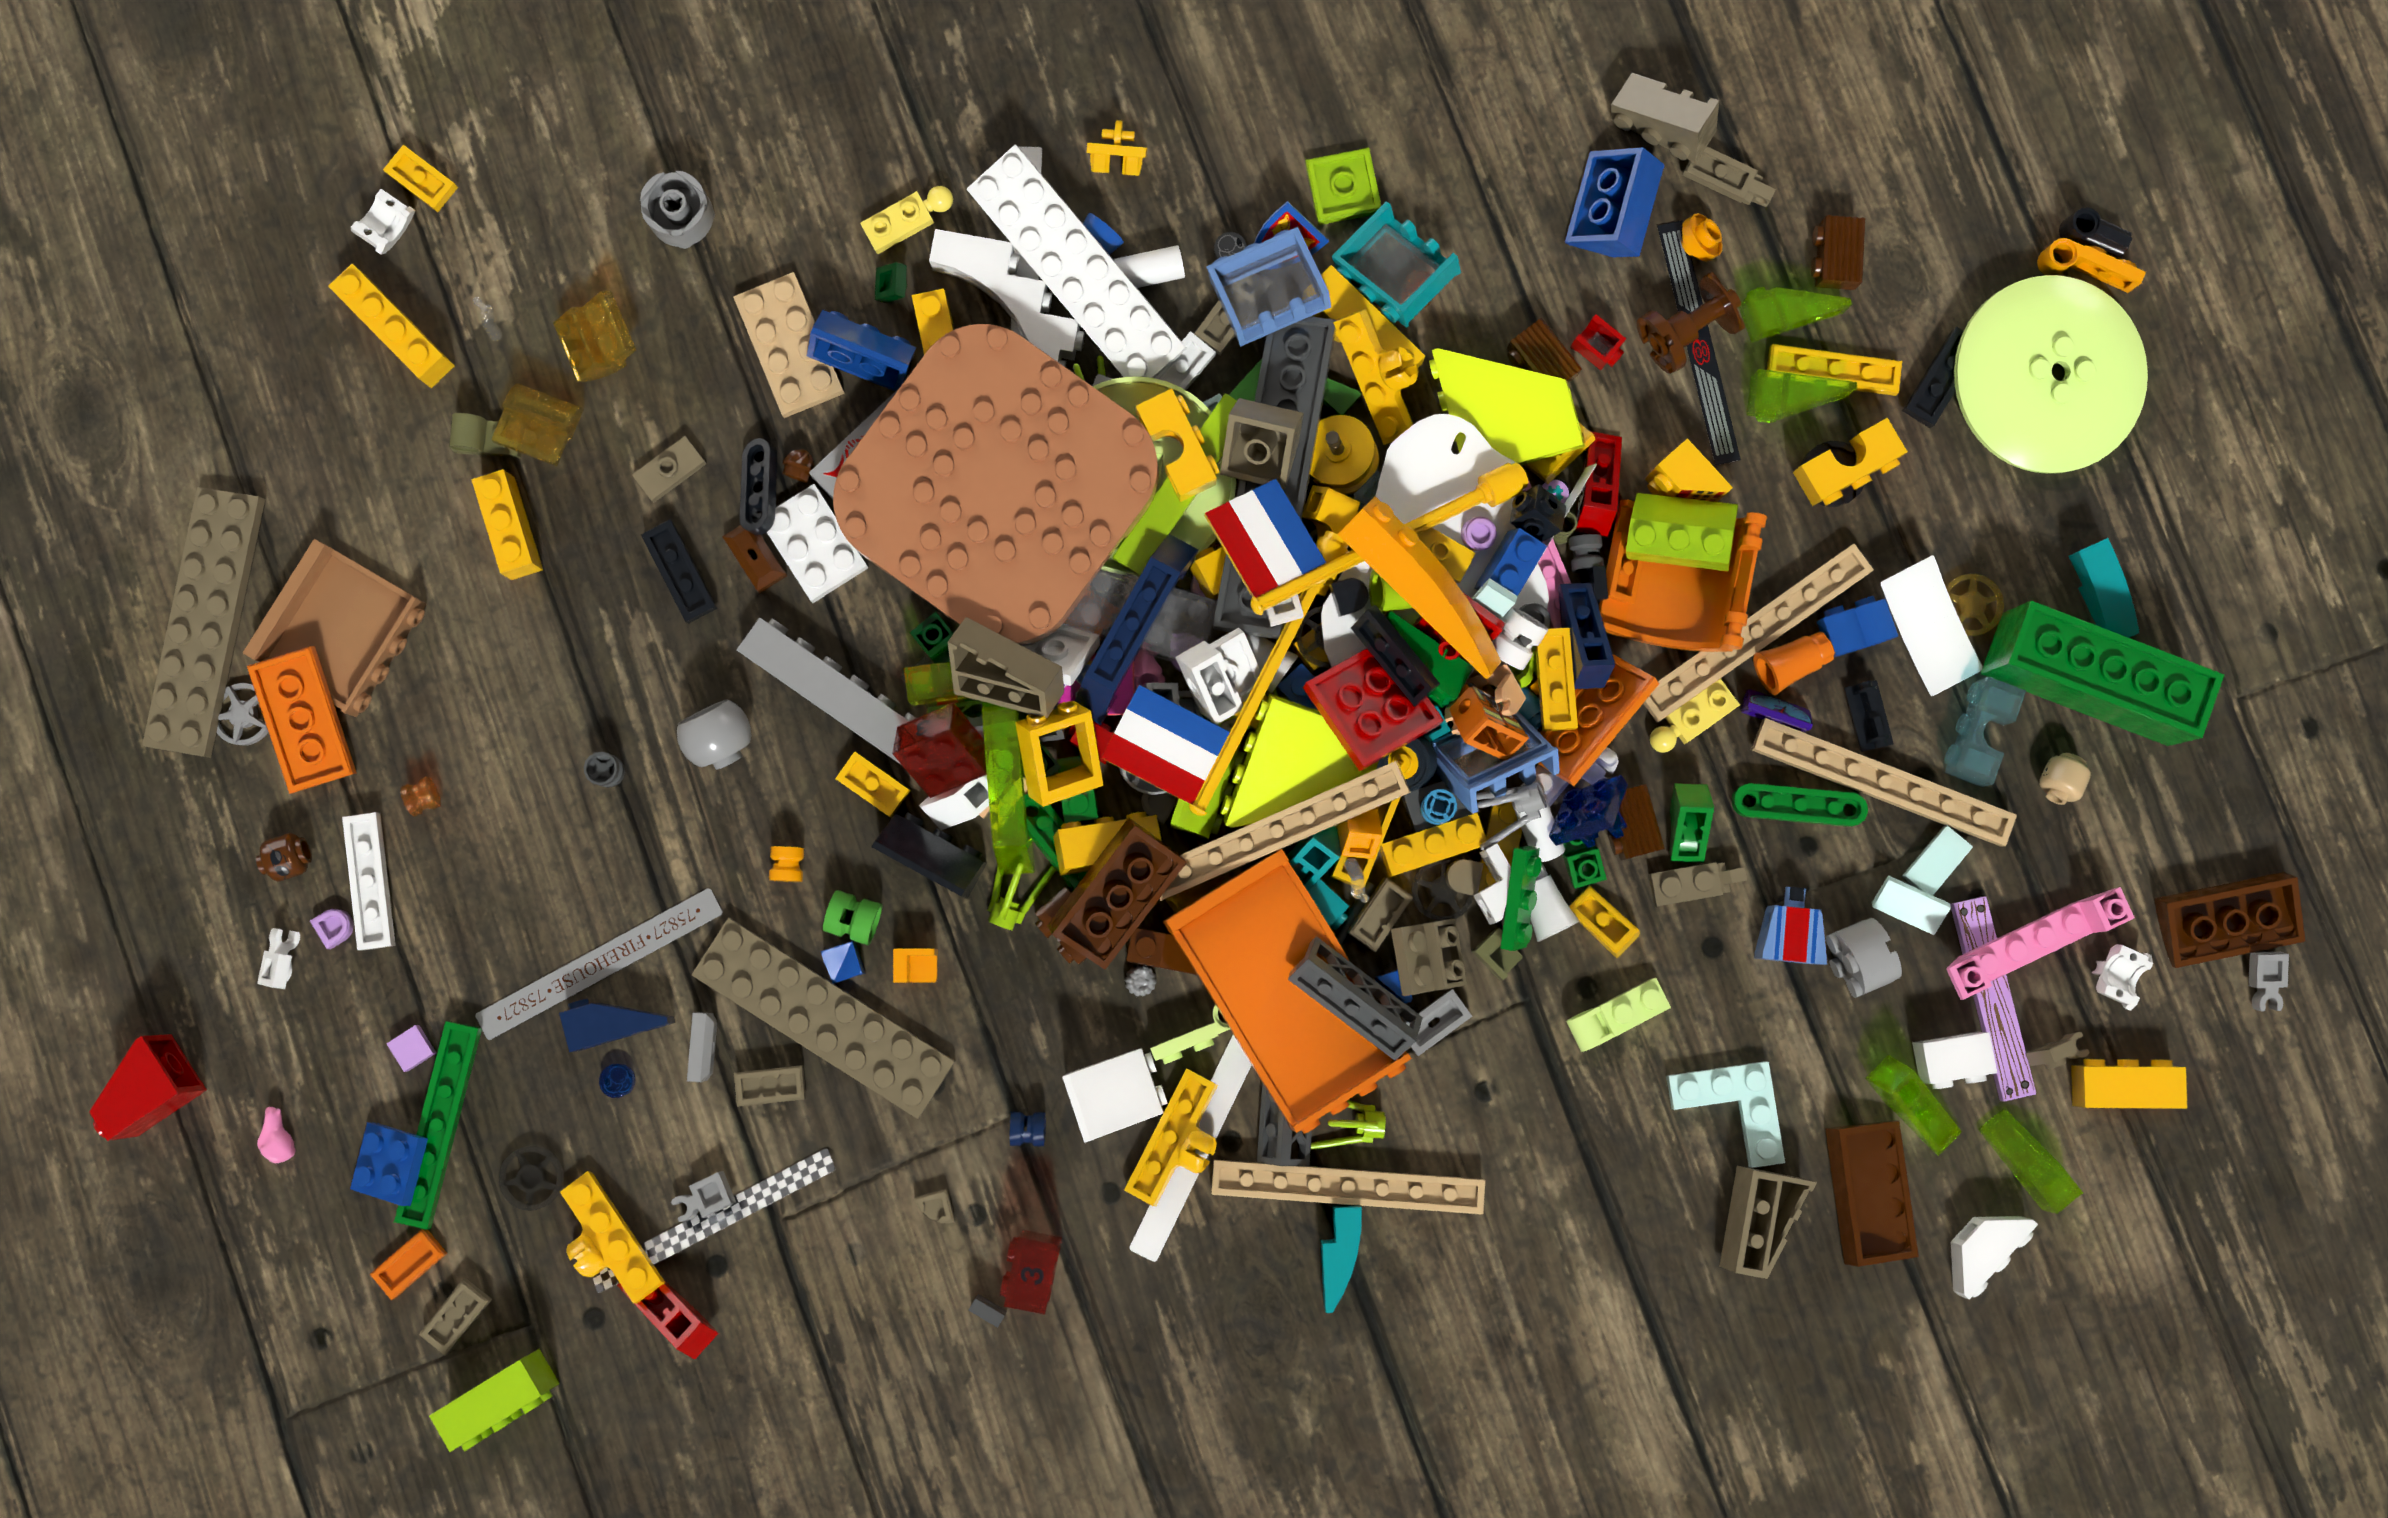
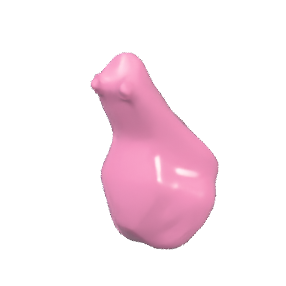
M1145 643L1141 646L1134 661L1135 691L1138 685L1143 686L1145 683H1165L1162 668L1155 660L1150 647Z
M267 1107L257 1145L261 1154L272 1163L285 1162L294 1156L296 1150L291 1135L283 1127L281 1110Z

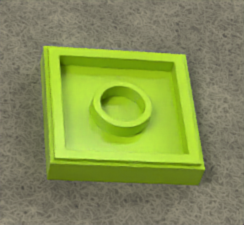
M1369 148L1305 160L1318 225L1370 216L1381 207Z

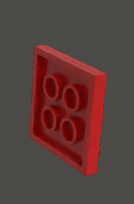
M1367 648L1307 681L1302 687L1359 771L1364 770L1436 728L1444 721L1428 697L1414 707Z

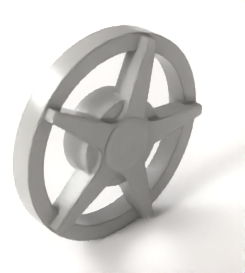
M237 683L225 689L223 701L229 696L232 705L228 712L219 714L216 733L228 743L241 746L251 745L263 739L267 735L268 729L266 723L258 719L256 705L259 702L257 696L255 695L248 701H240L235 692L240 689L255 691L253 685ZM220 720H229L234 725L233 738L225 733ZM252 725L262 727L253 737L240 740L243 728H248Z

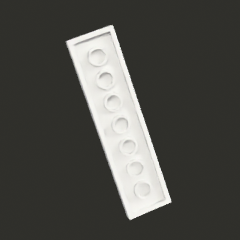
M1016 144L967 188V191L1123 377L1155 378L1188 349Z

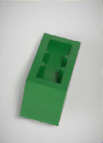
M1080 756L1056 759L1062 767L1058 773L1082 765ZM1095 789L1061 800L1064 823L1079 821L1083 824L1094 822V820L1099 818Z
M1674 783L1670 805L1671 838L1669 856L1671 861L1704 862L1714 813V804L1708 784Z

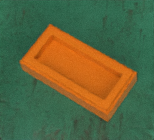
M421 1229L370 1275L390 1300H393L442 1259L447 1252L429 1230Z

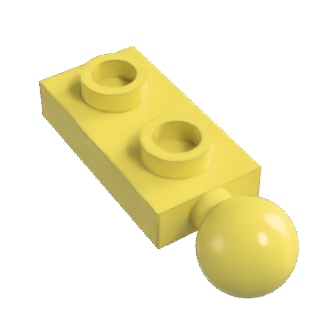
M935 186L928 192L927 199L922 201L916 191L860 224L877 254H880L932 225L934 221L929 213L933 210L935 212L949 210L953 204V195L948 188Z
M1720 678L1666 716L1665 719L1670 724V727L1660 726L1655 728L1650 734V744L1658 752H1668L1675 747L1677 737L1681 739L1683 744L1688 743L1736 709L1740 704Z

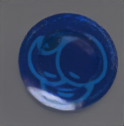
M612 1064L601 1072L599 1086L608 1097H624L635 1086V1074L627 1065Z

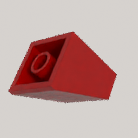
M171 1034L140 1036L128 1050L89 1113L94 1119L93 1126L96 1132L103 1138H106L107 1141L137 1137L201 1095L207 1089Z

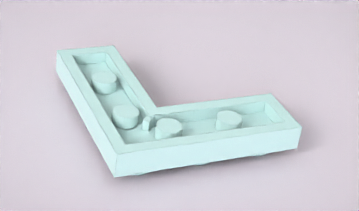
M1763 1061L1666 1076L1671 1109L1673 1110L1738 1101L1749 1167L1755 1168L1785 1163L1769 1062Z

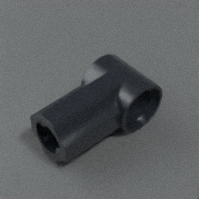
M2088 207L2076 211L2063 220L2059 227L2061 238L2070 239L2083 246L2100 247L2107 252V255L2116 259L2122 258L2132 241L2131 232L2101 219L2097 211ZM2076 221L2082 224L2084 232L2078 229Z

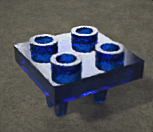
M1622 775L1610 779H1600L1593 785L1581 789L1574 788L1564 795L1549 834V838L1555 846L1579 838L1590 848L1596 845L1594 839L1599 837L1598 832L1606 829L1616 839L1624 836L1622 829L1627 828V824L1620 814L1619 808L1628 784Z

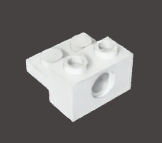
M1239 628L1211 644L1202 641L1176 656V660L1199 712L1216 725L1241 711L1243 707L1242 702L1246 701L1261 672L1246 635Z

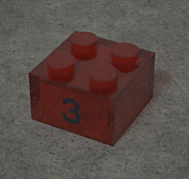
M953 702L898 726L892 754L926 794L932 798L987 775L991 747Z
M1022 1230L1018 1238L1013 1237V1240L1010 1241L1007 1262H1012L1011 1271H1006V1274L1003 1276L1000 1296L1006 1297L1004 1307L1045 1315L1050 1302L1062 1237Z

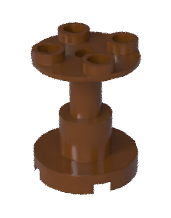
M1713 272L1708 273L1700 280V292L1705 303L1687 314L1684 311H1679L1666 320L1660 313L1650 310L1637 320V329L1643 344L1648 341L1650 342L1654 350L1649 353L1650 356L1666 373L1671 374L1686 365L1687 359L1684 347L1699 338L1698 331L1714 320L1730 334H1737L1745 328L1737 309L1741 306L1739 296L1732 289L1727 291Z

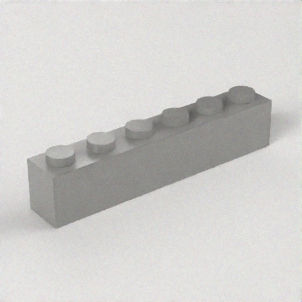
M759 618L737 648V651L905 767L926 737L925 733L920 736L916 735L918 731L917 726L921 721L908 712L905 717L895 712L896 704L881 693L877 698L867 692L869 685L855 675L850 680L839 673L842 666L828 656H825L822 661L812 653L815 648L799 637L795 642L787 637L785 634L788 629L773 618L769 623Z

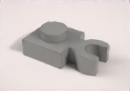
M2283 952L2250 953L2249 986L2257 988V992L2252 998L2253 1009L2261 1012L2265 1011V1004L2269 999L2270 1009L2282 1010L2283 999L2278 992L2279 988L2288 987L2289 954Z
M724 1171L717 1172L690 1185L692 1196L681 1195L671 1201L672 1205L683 1202L687 1206L686 1214L678 1217L679 1222L692 1220L696 1217L698 1210L701 1217H707L736 1203Z

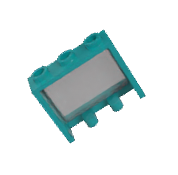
M1387 201L1332 255L1335 269L1355 286L1370 303L1375 302L1380 306L1382 313L1391 322L1395 323L1398 321L1406 328L1409 326L1408 323L1455 276L1461 273L1457 255L1452 253L1446 259L1441 255L1440 246L1433 238L1424 242L1418 237L1416 227L1410 220L1407 219L1403 224L1394 218L1391 204Z

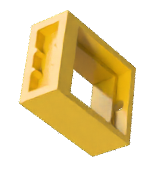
M1066 701L1058 704L1057 708L1052 710L1048 718L1028 714L1026 719L1015 722L1028 796L1044 807L1104 786L1092 714L1089 709L1075 701ZM1075 725L1082 765L1046 777L1039 736Z

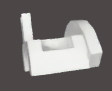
M380 189L368 213L360 221L353 223L351 231L374 246L376 252L381 255L385 254L405 232L412 220L415 209L410 206L407 208L406 205ZM388 203H393L394 205H393V206H388L387 204H388ZM369 231V232H371L372 234H371V235H365V232Z
M2116 944L2110 948L2106 961H2096L2097 967L2092 973L2100 975L2096 985L2098 993L2122 1003L2125 1009L2131 1011L2140 999L2135 993L2136 983L2143 972L2151 969L2153 965L2152 955L2148 953L2142 954L2124 945Z

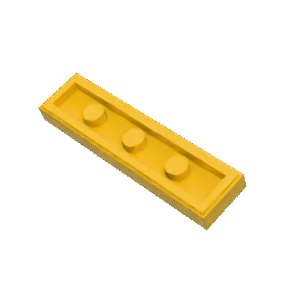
M1772 344L1769 347L1766 379L1896 396L1899 393L1902 361Z

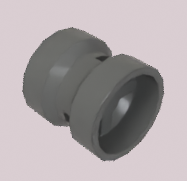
M1586 534L1569 538V549L1573 551V559L1570 562L1571 572L1581 573L1592 566H1604V558L1600 556V548L1603 546L1602 535Z
M596 752L585 761L584 774L591 783L610 788L620 784L623 780L625 766L614 755Z

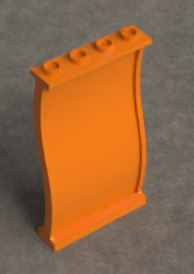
M1283 849L1271 853L1163 921L1204 984L1292 1131L1298 1133L1302 1130L1303 1134L1310 1132L1321 1124L1319 1118L1331 1112L1332 1115L1341 1112L1350 1105L1347 1100L1358 1093L1361 1097L1369 1094L1378 1087L1376 1083L1378 1080L1386 1075L1389 1078H1393L1407 1068L1405 1063L1412 1059L1409 1053L1405 1051L1398 1059L1393 1060L1288 980L1290 971L1305 957L1310 942L1316 936L1348 961L1349 959L1309 892L1290 865ZM1319 953L1316 954V956H1318L1320 959L1327 963L1326 959L1323 956H1321ZM1346 975L1347 979L1351 981L1353 984H1355L1354 981L1348 975Z

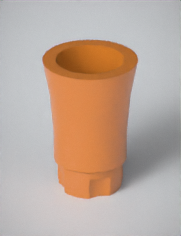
M1817 632L1779 647L1757 652L1754 654L1753 662L1762 685L1769 693L1777 695L1792 683L1821 669L1822 665L1833 661L1835 651L1823 632Z

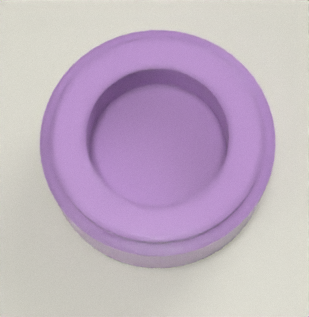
M1475 517L1468 520L1461 530V538L1464 545L1473 551H1482L1490 548L1497 537L1495 525L1485 517Z

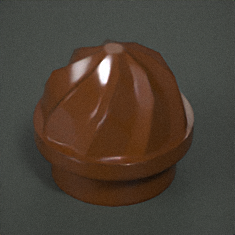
M804 449L791 451L783 459L784 469L782 474L807 483L810 476L809 472L815 467L811 454Z

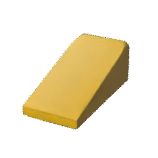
M1590 885L1569 906L1580 923L1616 958L1640 935V930Z

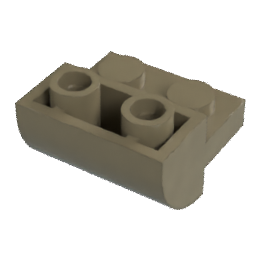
M1456 919L1391 929L1402 996L1467 985Z

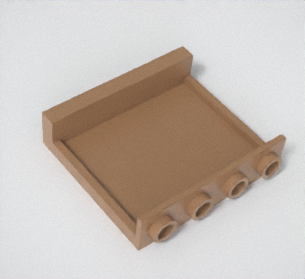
M314 539L246 646L243 654L261 662L309 646H315L334 705L340 708L341 712L357 717L359 713L364 712L368 708L372 699L370 695L376 685L381 684L386 679L389 673L388 666L394 656H398L404 650L407 644L406 637L412 627H416L422 621L425 614L424 608L427 604L333 548Z

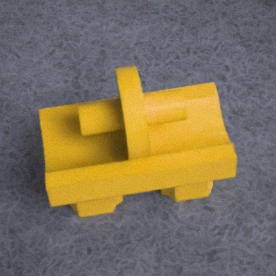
M1116 120L1115 130L1102 129V139L1114 140V145L1087 143V153H1091L1090 163L1092 172L1110 173L1111 155L1123 156L1122 174L1140 175L1143 158H1147L1148 148L1121 146L1122 141H1134L1135 131L1123 130V121Z

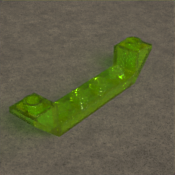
M983 702L982 720L992 846L1001 875L1014 874L1018 863H1023L1022 874L1034 873L1033 841L1028 839L1022 757L1015 722L1019 721L1018 710Z

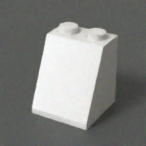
M1139 1048L1062 1076L1084 1143L1164 1113L1162 1106L1168 1104L1162 1085L1155 1086L1151 1073L1157 1072L1151 1052L1144 1054L1143 1049Z

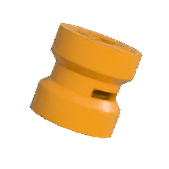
M771 846L770 857L775 863L769 870V880L802 882L803 871L800 869L799 862L804 858V848Z

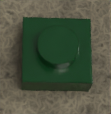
M895 262L876 268V301L887 303L905 298L907 265Z

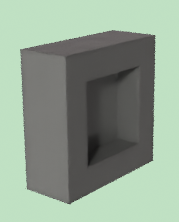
M979 1294L968 1310L997 1328L1007 1313V1310Z

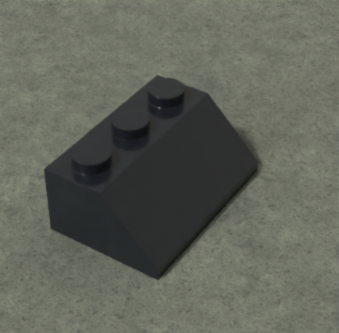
M906 812L904 818L895 814L874 841L872 848L968 899L987 864L980 860L983 853L966 844L963 849L952 845L951 842L954 837L937 828L932 834L921 828L924 823L923 820Z

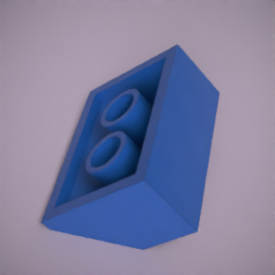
M1643 147L1590 151L1565 243L1609 257H1639L1664 164Z
M822 310L810 333L807 357L896 391L906 379L917 347L912 346L908 340L902 337L884 335L872 325H859L849 321L848 317L836 311L829 313Z

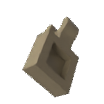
M2082 1032L2066 1034L2059 1041L2047 1043L2025 1053L2029 1065L2045 1064L2046 1069H2051L2066 1064V1057L2077 1059L2088 1056L2090 1053L2088 1049L2078 1050L2076 1047L2077 1039L2083 1037Z

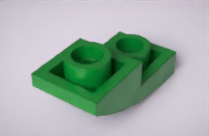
M1582 812L1554 820L1565 847V852L1562 856L1573 888L1576 889L1607 880L1599 848L1595 845L1588 814Z

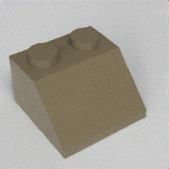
M1239 398L1229 413L1220 475L1262 485L1277 479L1282 489L1285 490L1299 444L1304 413Z

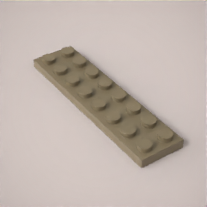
M197 487L142 743L143 747L207 758L212 756L219 723L218 716L221 713L265 504L264 498Z
M731 918L726 920L692 973L693 977L916 1119H920L956 1062Z

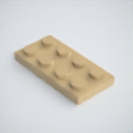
M794 272L733 296L784 418L845 394L834 367L807 357L810 333L815 320Z

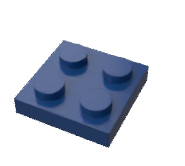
M367 1122L350 1189L400 1206H411L428 1138L379 1123Z

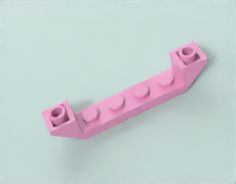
M2117 887L2073 902L1959 956L1946 970L1960 1000H1964L1991 987V981L2089 934L2107 932L2135 917L2121 887Z

